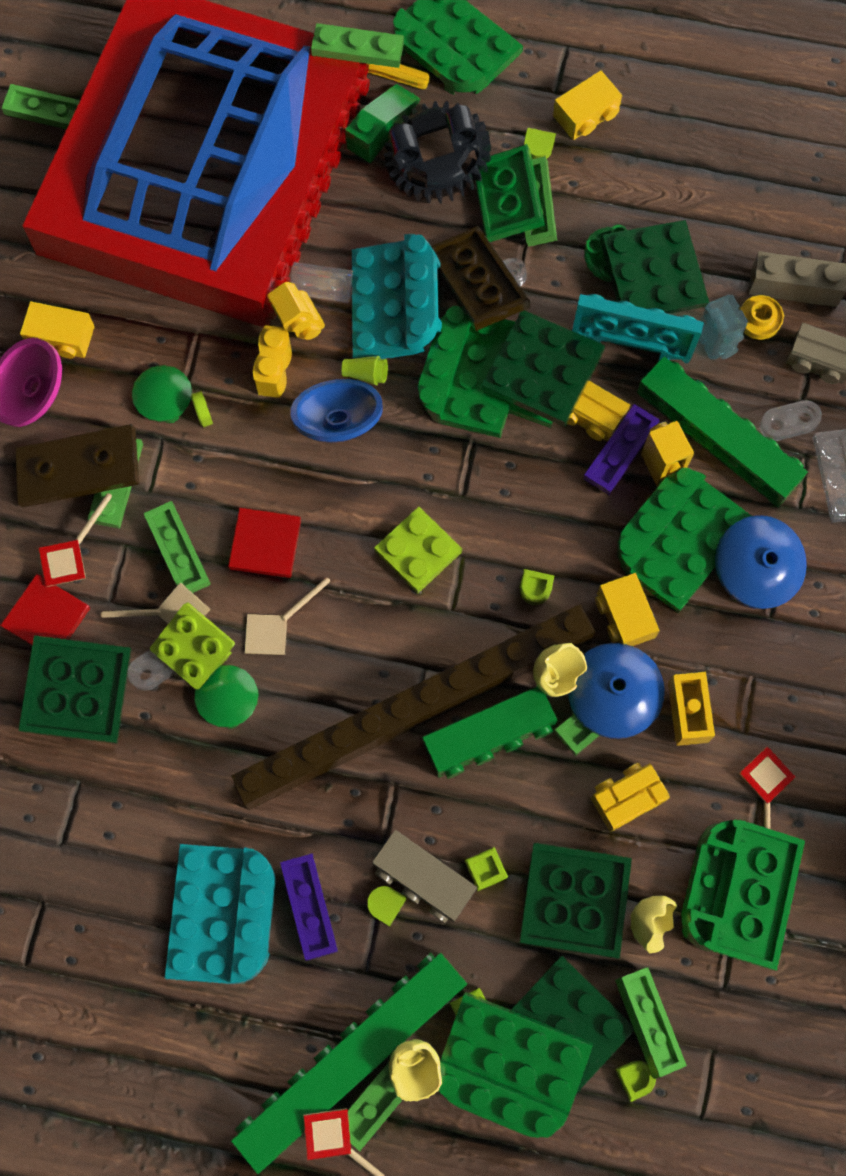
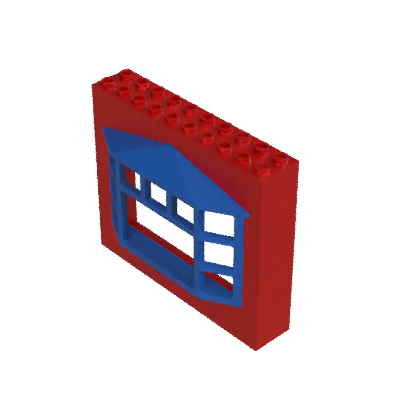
M126 0L23 223V228L36 255L264 328L265 325H269L271 319L275 320L277 317L267 294L284 282H290L289 274L292 268L296 269L301 256L299 249L302 242L307 243L311 232L310 222L312 218H317L319 214L322 193H327L330 187L332 168L336 169L339 165L341 158L340 149L342 144H346L345 130L352 122V119L354 120L360 112L361 103L359 102L361 97L366 96L369 91L370 79L367 78L369 64L312 56L311 47L314 33L207 0ZM177 30L206 38L196 49L172 42ZM217 42L247 51L237 62L209 53ZM167 53L233 73L185 183L118 163ZM258 55L288 63V66L281 74L268 72L250 65ZM243 77L275 86L264 114L261 115L231 106ZM226 117L258 126L246 155L214 146ZM209 157L241 166L228 197L196 188ZM113 173L138 181L130 216L127 221L97 211ZM149 185L181 194L171 234L139 224ZM193 198L224 208L213 248L182 238L190 200Z

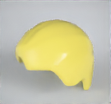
M572 643L552 645L543 650L537 657L533 668V677L537 687L544 694L551 697H558L572 692L577 687V678L587 670L585 656Z
M664 895L651 896L641 900L631 913V929L634 938L649 954L657 953L664 948L663 935L666 931H671L674 928L673 912L677 904L671 898Z
M413 1039L401 1043L392 1052L389 1061V1076L396 1095L406 1102L427 1099L439 1091L442 1084L440 1059L435 1049L429 1043Z

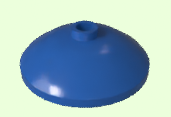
M352 379L329 380L309 387L294 400L290 411L291 420L295 429L310 439L326 443L344 442L365 434L379 421L383 412L382 399L379 392L365 382Z
M762 515L750 516L737 521L722 535L715 554L716 572L721 585L734 600L750 608L770 609L786 603L796 595L805 579L807 561L805 550L799 537L788 525L773 517ZM767 554H770L772 556V564H769L766 561Z
M621 643L603 644L586 652L584 656L587 670L577 678L576 689L568 693L570 707L579 722L591 732L611 739L633 737L646 730L658 717L665 697L663 677L655 662L638 648ZM621 681L624 684V689L621 691L616 690L613 687V682Z

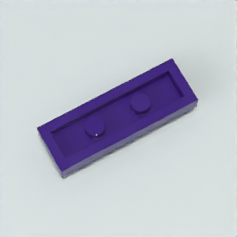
M634 404L584 474L583 479L607 495H610L644 446L650 429L659 424L660 420Z
M313 854L280 862L305 961L338 952Z

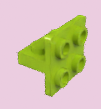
M187 602L182 605L150 647V651L198 690L210 675L232 654L230 650L234 647L235 642Z

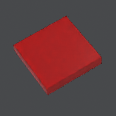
M240 508L229 569L291 578L302 520L301 516Z
M36 574L0 626L31 646L33 645L34 635L69 640L91 608L56 585L46 587L45 579Z

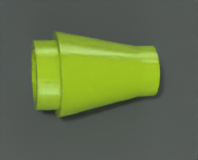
M379 355L344 359L342 362L343 377H350L375 386L378 383L386 382L388 362L387 359H381Z

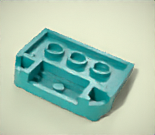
M404 234V241L352 249L353 359L377 355L381 359L418 354L425 351L423 347L432 341L436 333L441 332L442 322L438 317L437 268H440V261L424 236Z
M580 294L572 331L599 343L605 341L659 354L658 362L665 356L669 360L680 359L684 363H689L701 336L704 322L697 321L688 315L675 316L666 314L663 310L657 308L645 309L636 307L627 301L614 302L605 300L596 294Z
M180 844L165 979L243 984L256 977L262 971L269 958L268 950L276 876L271 864L261 853L246 847L242 849Z

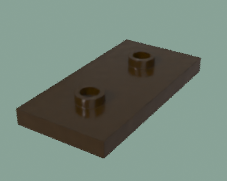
M479 226L431 246L440 261V268H437V273L459 307L462 308L475 331L530 308V300Z
M132 424L15 448L18 505L22 508L139 485L136 429Z

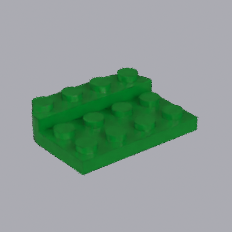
M417 0L406 11L400 8L393 20L394 34L404 36L402 56L408 53L444 83V90L453 95L455 91H474L475 94L481 92L523 52V45L467 0Z
M452 306L441 319V332L436 333L433 338L420 377L418 392L421 404L432 420L439 424L501 438L511 403L483 391L482 383L515 321L503 319L475 331L462 308Z
M686 467L668 475L625 526L617 543V554L622 570L627 575L636 573L641 586L677 613L682 610L716 567V549L725 531L737 521L752 516L705 481L706 475Z
M729 820L709 825L698 841L681 913L683 936L703 951H710L765 969L777 971L805 840L743 820Z
M465 992L440 1059L442 1084L439 1092L450 1103L470 1113L529 1137L548 1138L558 1131L568 1118L594 1043Z

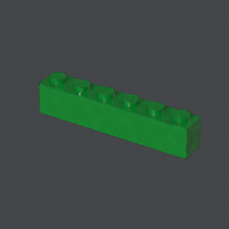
M664 356L641 380L637 391L638 395L670 421H678L686 434L776 507H780L808 473L797 458L789 457L780 449L775 440L770 437H764L756 430L750 420L738 416L732 411L731 406L725 400L717 399L708 392L705 384L688 376L679 363L670 361Z

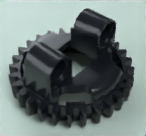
M434 101L432 108L429 109L424 103L420 112L414 108L411 109L413 116L409 118L403 115L404 124L395 123L394 127L388 132L389 142L385 143L388 152L384 153V158L387 161L385 166L393 183H396L399 191L404 190L407 197L414 194L418 202L423 196H425L428 204L431 203L434 197H437L438 202L441 204L445 196H448L453 202V194L457 192L464 197L463 189L468 187L473 190L474 185L472 181L481 182L480 172H487L486 163L491 162L490 152L492 147L489 132L485 130L484 121L479 122L478 114L472 115L470 108L465 105L456 103L454 107L450 108L448 101H445L443 107H439L437 101ZM448 128L454 152L423 161L417 138ZM475 150L477 161L472 158L470 164L465 169L467 173L465 176L461 169L462 164L467 159L469 153ZM411 171L425 177L428 188H426L424 182H420L413 177L410 182L406 172Z

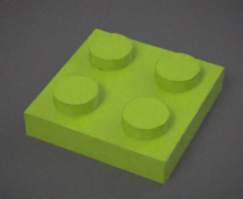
M418 507L376 545L374 551L418 594L462 553V548Z

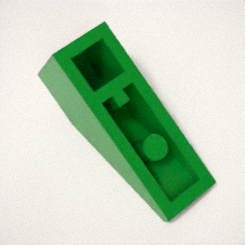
M395 84L365 106L346 128L347 149L371 163L385 146V143L389 141L388 132L394 127L395 123L402 124L404 122L402 116H409L412 112L411 109L415 108L420 102V98L402 86Z

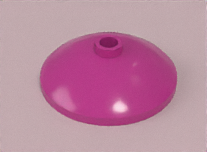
M39 338L24 339L9 348L1 357L0 421L13 427L29 425L43 416L54 403L61 386L62 364L57 350L48 342Z

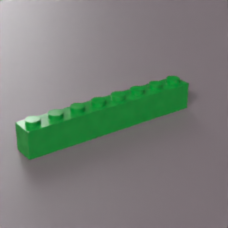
M432 953L427 955L416 966L420 972L411 980L405 975L391 988L394 995L385 1003L381 998L365 1011L369 1017L360 1026L355 1021L340 1034V1037L343 1039L341 1043L334 1049L327 1045L313 1058L317 1064L308 1072L303 1068L287 1081L291 1088L282 1096L276 1091L261 1105L264 1109L261 1115L255 1120L248 1116L234 1129L238 1135L231 1142L257 1174L263 1171L305 1132L304 1114L329 1111L383 1062L398 1045L405 1042L468 984L442 953L436 957Z

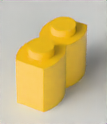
M284 282L267 294L284 329L289 332H295L298 338L313 339L325 327L308 293L298 290L295 284Z
M265 325L259 335L258 347L260 354L253 365V377L258 395L280 398L285 391L287 383L285 370L292 357L289 333L283 327Z

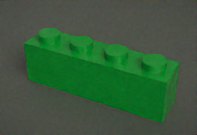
M535 687L424 736L423 745L438 778L446 775L447 779L463 773L465 771L463 767L475 762L477 766L494 759L493 753L505 749L506 753L523 746L522 740L534 736L535 740L551 734L553 732L552 727L555 726L557 718L546 695L538 687Z

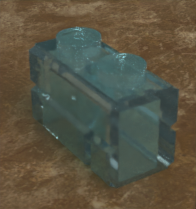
M728 294L708 303L700 320L704 324L699 340L701 344H705L704 349L710 359L715 360L719 357L727 359L733 356L738 351V343L744 339L743 332L748 324V320L743 311L738 310L739 304L733 295Z

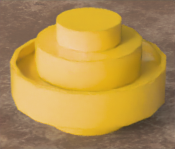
M764 295L752 296L747 299L741 306L738 315L739 327L744 334L758 340L769 339L776 335L784 319L783 309L780 304L773 298Z

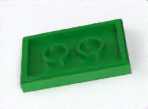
M528 144L491 155V162L486 163L487 172H480L482 181H476L484 231L488 241L493 242L545 226Z

